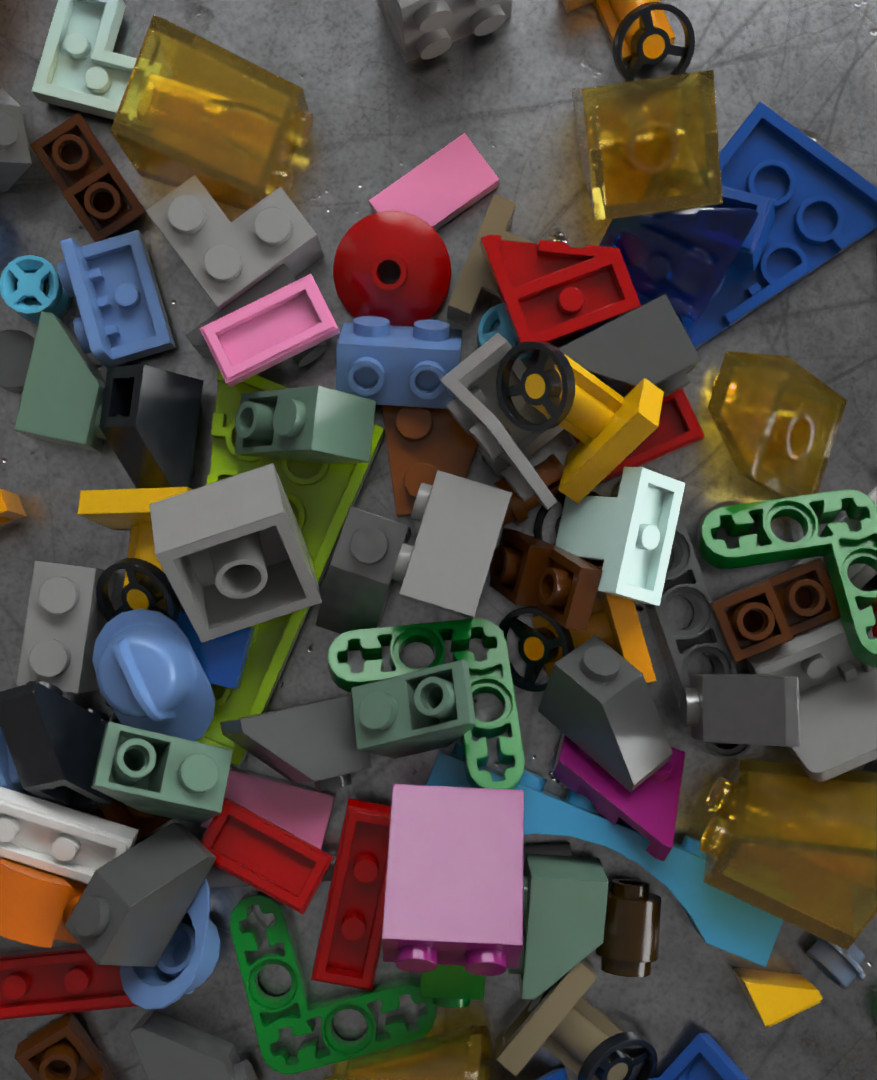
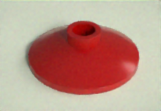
M382 211L359 220L343 236L334 257L333 278L335 288L342 304L354 318L378 316L388 319L390 325L414 327V322L430 319L438 311L448 294L451 283V260L443 239L426 221L406 212ZM387 260L395 261L401 270L400 278L394 284L385 283L379 275L381 264Z

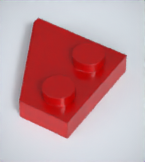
M491 234L481 237L480 246L518 344L530 341H544L552 344L611 322L641 307L619 248L596 245L574 248L565 242L539 240V244L501 240L500 235ZM534 348L528 349V350L524 351V352L522 353V355L525 354V353L531 352V351H533V350H536V349H534Z

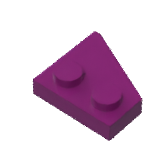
M562 732L552 775L574 793L588 798L595 810L615 825L622 818L650 841L645 851L654 858L665 861L673 847L686 752L671 747L673 754L670 761L636 789L629 792Z

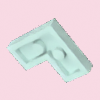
M58 0L31 90L38 101L151 129L166 73L161 64L113 52L126 8L123 0Z

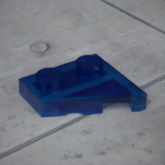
M620 206L599 246L620 249L636 292L652 300L666 294L675 312L697 323L757 220L759 213L751 208Z

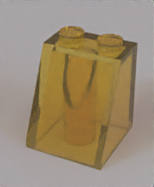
M153 15L110 132L140 176L177 188L196 175L215 201L247 211L280 186L289 195L294 177V170L289 166L296 147L303 149L309 140L313 126V114L309 113L303 88L167 19Z
M713 70L687 71L572 88L578 152L595 221L723 204Z
M740 759L728 779L719 777L715 781L705 804V811L711 813V820L705 829L700 843V851L707 854L703 882L848 950L877 914V773L850 770L829 780L817 782L809 778L801 765Z

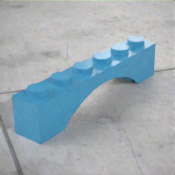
M455 743L452 752L444 748L439 749L425 785L471 788L465 775L462 745L460 743ZM487 755L485 766L478 768L479 771H489L492 781H502L503 772L486 766L490 757ZM524 769L522 779L516 789L524 790V835L536 833L570 836L605 846L638 863L668 888L682 906L696 932L707 944L761 966H767L793 897L791 893L775 883L778 876L777 872L744 858L739 868L717 860L720 849L687 835L684 836L681 845L673 842V847L665 861L658 860L645 851L650 841L627 822L619 820L615 825L595 810L588 798L574 793L571 789L566 798L545 790L544 786L547 779Z

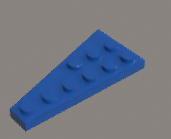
M760 101L699 179L774 198L775 219L756 270L753 271L734 266L654 236L630 267L628 273L641 306L664 294L667 295L692 344L697 349L877 229V187ZM694 202L686 224L696 225L703 205ZM718 211L711 230L720 232L727 214ZM673 212L672 215L669 217V219L672 220L673 215H674V212ZM741 220L735 236L745 239L750 223ZM603 325L579 333L574 340L590 333L591 331Z

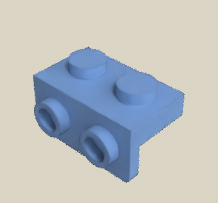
M139 230L85 246H80L72 237L60 241L65 260L57 263V269L66 294L69 297H76L81 317L74 319L73 325L77 340L85 354L92 353L93 357L103 365L112 367L176 348L145 239Z
M361 316L355 318L353 323L344 322L336 348V390L375 400L377 405L447 409L446 405L454 398L440 379L460 364L462 330L450 329L449 323L431 319L414 322V327L390 325L388 319L378 316Z

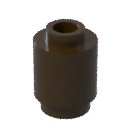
M632 879L612 880V889H608L604 939L603 943L595 951L597 955L601 956L602 971L624 977H646L651 974V963L658 960L661 897L649 893V883Z

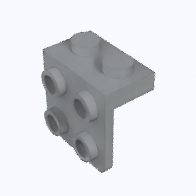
M497 333L440 379L454 398L446 405V408L468 435L472 434L480 445L477 448L480 454L499 476L502 475L521 500L526 502L534 496L548 510L557 503V500L527 459L564 428L557 425L554 428L543 431H526L514 425L506 417L498 400L496 379L500 363L507 352L512 349V346L504 337ZM519 357L512 366L509 387L520 385L521 377L527 370ZM522 395L511 397L516 410L526 420L542 424L550 419L527 403Z
M841 616L793 636L794 639L746 658L750 674L798 677L800 747L787 748L810 779L823 782L877 759V667L866 665L853 655L847 641ZM872 629L867 633L869 639L874 638Z

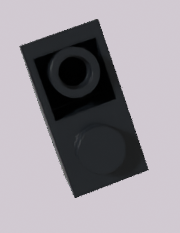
M144 364L107 367L99 428L136 489L190 487L194 474L193 457L197 427L202 415L201 397L203 380Z
M30 681L26 685L1 691L0 727L23 789L49 802L77 811L112 805L114 802L113 798L91 788L105 726L110 721V718L100 711L77 705L63 697V691L59 687L43 681Z

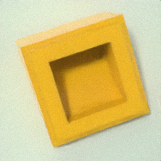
M747 968L733 969L751 1010L765 1027H771L821 1003L820 1000L823 999L819 990L802 974Z

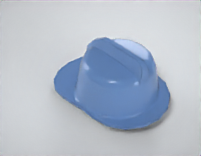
M140 608L122 612L104 625L95 640L92 661L99 691L108 705L114 710L120 723L191 741H196L204 736L213 721L216 700L211 683L197 659L188 638L178 624L161 612Z
M206 878L156 967L120 966L123 990L132 1003L146 1010L164 1009L179 1000L184 993H193L214 972L220 956L221 941L216 925L209 918L210 888Z

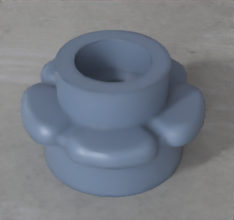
M838 930L830 937L821 932L814 934V938L817 941L806 954L823 974L844 990L855 978L860 981L864 980L865 973L859 964L865 959V955L848 937Z

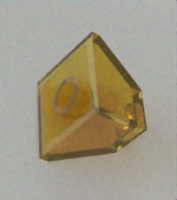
M726 351L719 374L713 383L708 410L739 474L779 498L818 493L847 400L789 356Z

